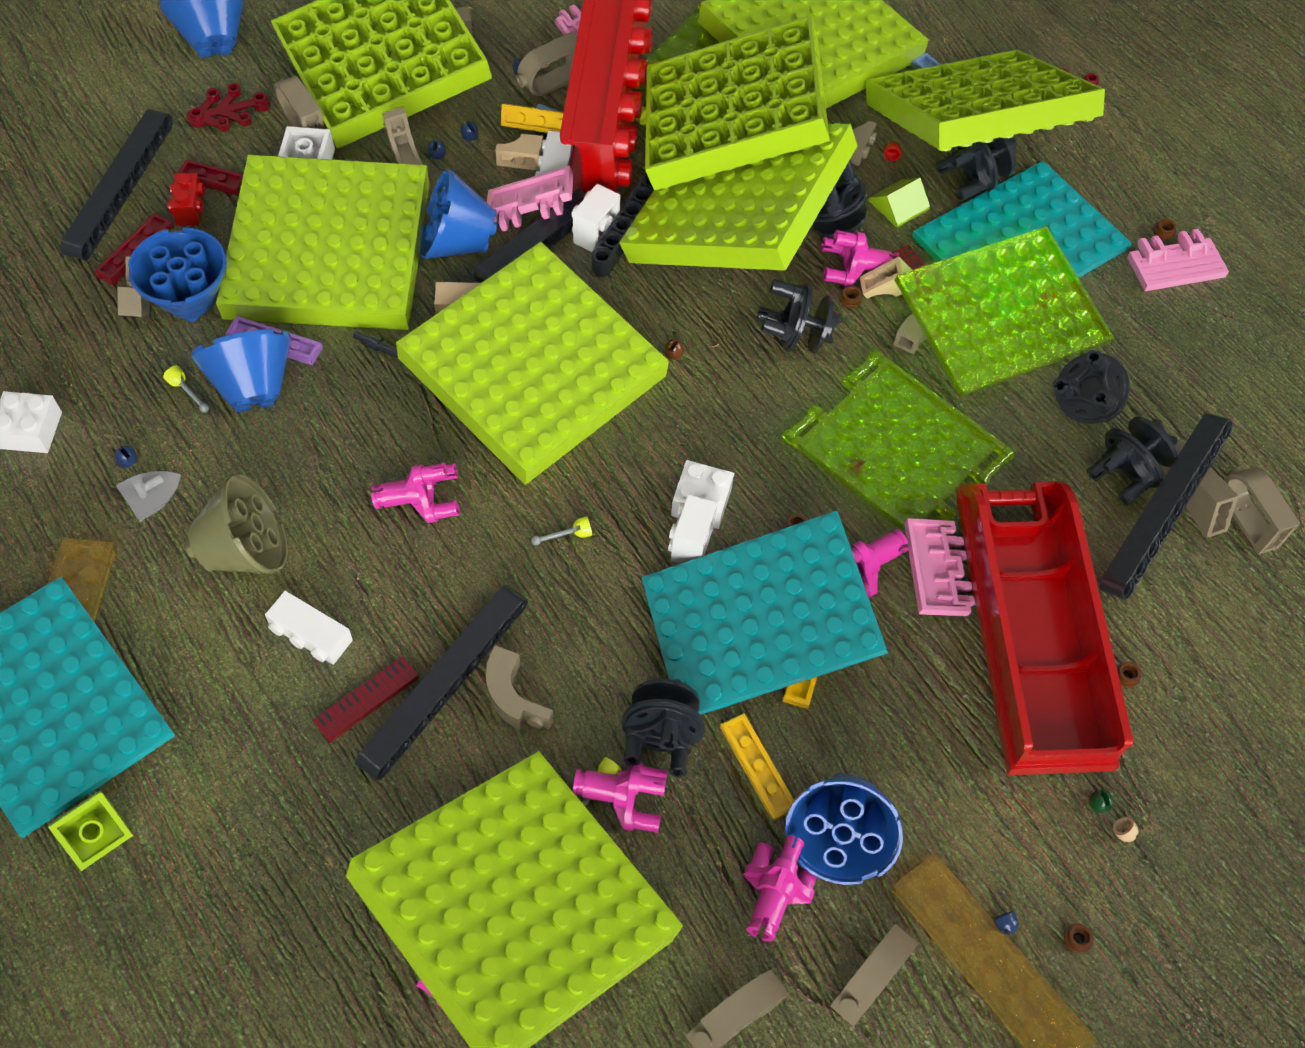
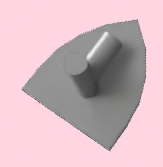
M152 471L135 475L116 486L140 522L159 511L172 498L178 488L181 474L168 471Z

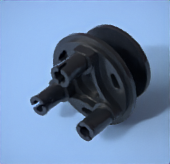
M1014 137L994 138L992 142L988 143L975 142L969 147L957 146V150L953 151L952 155L936 162V166H938L936 169L941 175L953 168L961 167L971 182L956 190L958 199L963 201L981 191H993L998 184V175L1008 177L1013 174L1015 170L1014 153L1017 143Z
M851 158L813 222L815 231L821 236L833 237L836 230L854 233L868 216V210L864 203L868 194L867 187L858 178V175L855 174Z
M773 279L770 293L787 297L789 302L785 309L779 312L760 306L757 312L759 316H756V321L762 322L760 331L780 337L781 344L787 352H791L796 346L804 326L810 327L808 338L809 352L816 353L823 342L829 344L834 342L832 337L833 329L842 319L840 313L833 311V298L826 295L821 300L815 315L811 316L808 315L812 295L810 284L796 285Z
M1090 350L1087 354L1080 355L1071 360L1062 369L1058 378L1053 382V389L1059 407L1069 418L1084 424H1096L1115 418L1124 409L1129 396L1130 380L1127 371L1118 360L1100 351Z
M1134 417L1128 424L1130 434L1118 428L1110 429L1105 434L1107 451L1101 455L1102 458L1086 470L1089 477L1096 482L1106 473L1111 474L1114 469H1119L1133 480L1130 485L1118 494V498L1125 505L1132 503L1148 488H1157L1163 480V474L1158 464L1171 467L1178 456L1174 447L1177 444V437L1165 431L1161 420L1153 419L1149 421L1143 417Z
M652 679L639 684L634 689L632 705L626 709L622 716V729L626 737L623 759L627 765H639L642 747L655 751L669 752L671 754L669 774L675 778H681L682 775L686 776L688 754L691 753V746L701 740L705 730L704 720L698 713L700 698L692 687L679 679Z

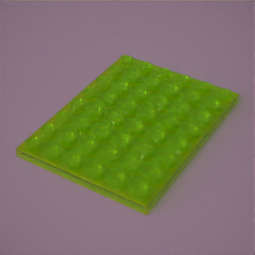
M1047 226L899 274L894 279L960 397L1105 345L1115 338Z

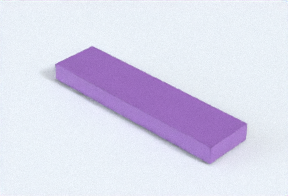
M236 316L225 334L227 336L263 329H273L274 334H281L282 330ZM289 333L291 342L287 358L313 366L323 349L322 343Z

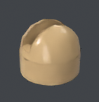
M1122 817L1113 825V832L1124 842L1134 841L1139 833L1136 823L1130 817Z

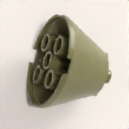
M240 474L227 478L194 521L188 525L189 543L186 545V549L190 557H196L208 572L216 570L272 574L285 566L288 556V545L283 524H277L272 512L276 508L268 495L255 481Z

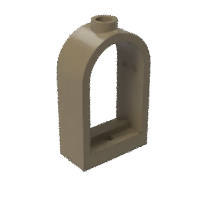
M572 31L530 51L519 64L518 76H516L518 85L521 88L526 87L535 96H543L569 84L577 35ZM566 56L565 65L534 79L536 73L543 66Z
M296 75L274 83L278 102L292 127L325 129L321 109Z
M1238 466L1231 469L1227 473L1228 476L1225 482L1239 495L1233 512L1234 519L1258 555L1278 549L1300 525L1299 520L1266 472L1256 467L1243 470ZM1248 490L1250 491L1253 498L1255 499V501L1257 502V504L1271 524L1270 527L1267 525V523L1255 507L1254 503L1250 499Z

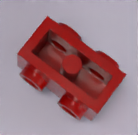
M197 173L174 174V181L170 183L171 200H168V211L170 214H173L177 226L200 225L201 213H203L204 183L200 182Z

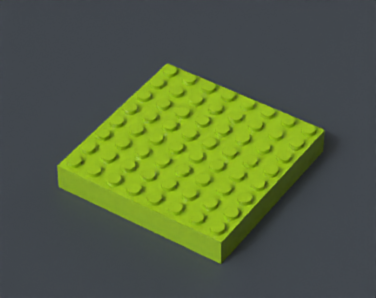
M316 0L271 20L278 39L302 84L321 109L324 125L327 130H330L337 149L384 128L382 113L404 107L406 115L409 117L492 79L487 59L450 0Z
M706 0L701 2L698 23L721 43L811 15L818 37L826 109L865 89L866 79L891 75L910 66L912 60L925 53L929 41L883 0Z
M811 15L647 65L645 170L654 191L830 141L818 37Z
M1017 49L866 79V104L880 112L883 116L888 117L891 121L896 122L901 127H904L910 133L923 139L939 151H950L952 147L956 146L969 147L975 142L988 143L992 142L994 138L999 137L1011 138L1013 134L1018 133L1031 134L1037 129L1050 130L1056 125H1073L1075 121L1080 120L1092 121L1094 117L1103 116L1104 88Z
M828 124L830 141L820 145H813L796 152L792 151L775 158H767L754 164H746L732 170H725L711 176H704L687 183L683 182L666 189L653 191L619 242L629 263L786 271L858 146L851 124Z
M248 155L226 254V271L220 284L216 301L222 319L234 320L236 316L259 322L409 330L430 184L427 165Z
M542 242L396 342L398 359L524 485L532 481L666 377L669 360Z
M539 751L351 858L346 878L470 1048L531 1047L673 942L683 927L682 923Z

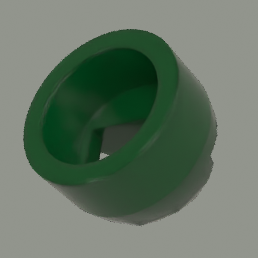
M1104 789L1096 790L1089 797V806L1096 813H1106L1113 805V796Z

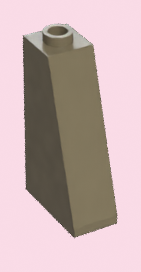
M1186 441L1178 442L1174 446L1178 455ZM1160 465L1164 473L1167 474L1171 467ZM1210 467L1186 505V508L1202 534L1208 538L1228 531L1239 495Z

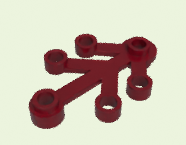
M231 83L227 86L228 93L216 108L210 109L214 102L220 100V93L218 89L210 88L206 91L207 98L199 108L196 107L189 110L186 118L195 128H201L207 124L218 128L221 132H226L231 128L229 120L237 122L244 127L252 123L248 112L238 114L235 113L236 111L254 107L257 112H266L270 109L271 104L269 97L263 92L255 93L252 99L232 103L236 97L241 95V88L238 83Z

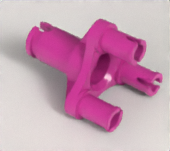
M836 230L833 239L823 237L822 242L824 243H821L820 250L839 254L843 259L844 270L825 267L822 280L824 282L839 283L843 287L852 286L864 270L872 271L899 257V253L869 248L866 235L863 232L850 233Z
M443 462L424 467L422 464L411 467V471L406 479L380 483L379 486L377 484L372 485L371 490L376 491V493H371L374 507L381 509L382 506L387 508L411 503L427 523L437 522L441 518L459 516L457 500L439 504L434 503V485L439 481L458 479L456 464L446 465Z
M894 529L891 533H887L868 544L858 541L850 546L868 598L878 593L877 584L880 566L909 550V547L906 545L908 540L899 529Z
M644 763L630 766L624 772L619 771L618 775L590 770L583 772L581 769H576L573 793L576 796L582 795V798L614 803L613 807L623 830L633 831V829L658 833L661 815L636 812L634 803L638 792L664 796L668 769L643 766Z
M795 836L786 837L780 857L776 858L775 862L770 866L768 864L774 853L773 847L763 842L757 843L750 864H747L743 874L749 883L760 893L750 918L751 923L747 926V932L756 938L760 926H764L765 931L762 941L773 942L775 940V932L779 929L787 904H809L812 902L815 893L813 887L817 876L802 867L799 878L797 877L798 866L796 863L804 842L798 838L795 847L792 848Z

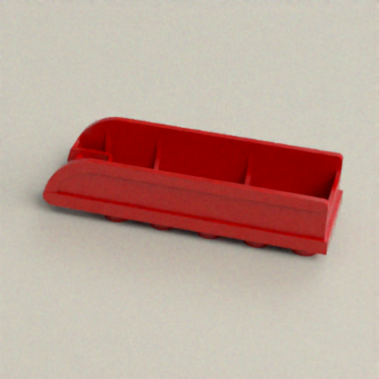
M651 0L583 1L559 135L562 144L573 145L570 167L573 171L572 193L577 189L587 193L596 184H599L619 194L620 186H631L632 160L624 159V157L628 158L630 152H636L637 125H629V123L634 122L635 118H641L642 92L634 90L639 88L640 85H646L647 59H639V57L651 52L652 27H644L645 22L649 23Z
M1063 481L1035 482L1028 490L987 491L986 484H962L957 488L956 492L957 507L1007 775L1115 771L1120 766L1118 758L1128 747L1133 745V736L1081 513L1072 488ZM1031 505L1034 521L997 522L992 516L991 506Z

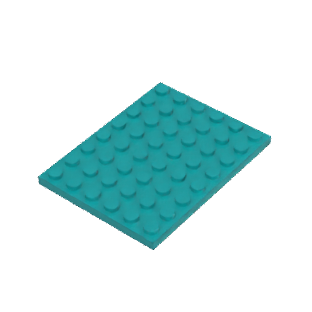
M1044 161L997 185L993 191H986L914 230L912 238L998 324L1005 322L1037 303V298L1046 291L1052 290L1053 293L1128 250L1132 244Z
M838 511L641 577L668 677L671 680H681L697 692L700 698V708L698 711L700 715L888 653Z
M61 576L0 613V807L18 835L23 839L175 737L173 731Z

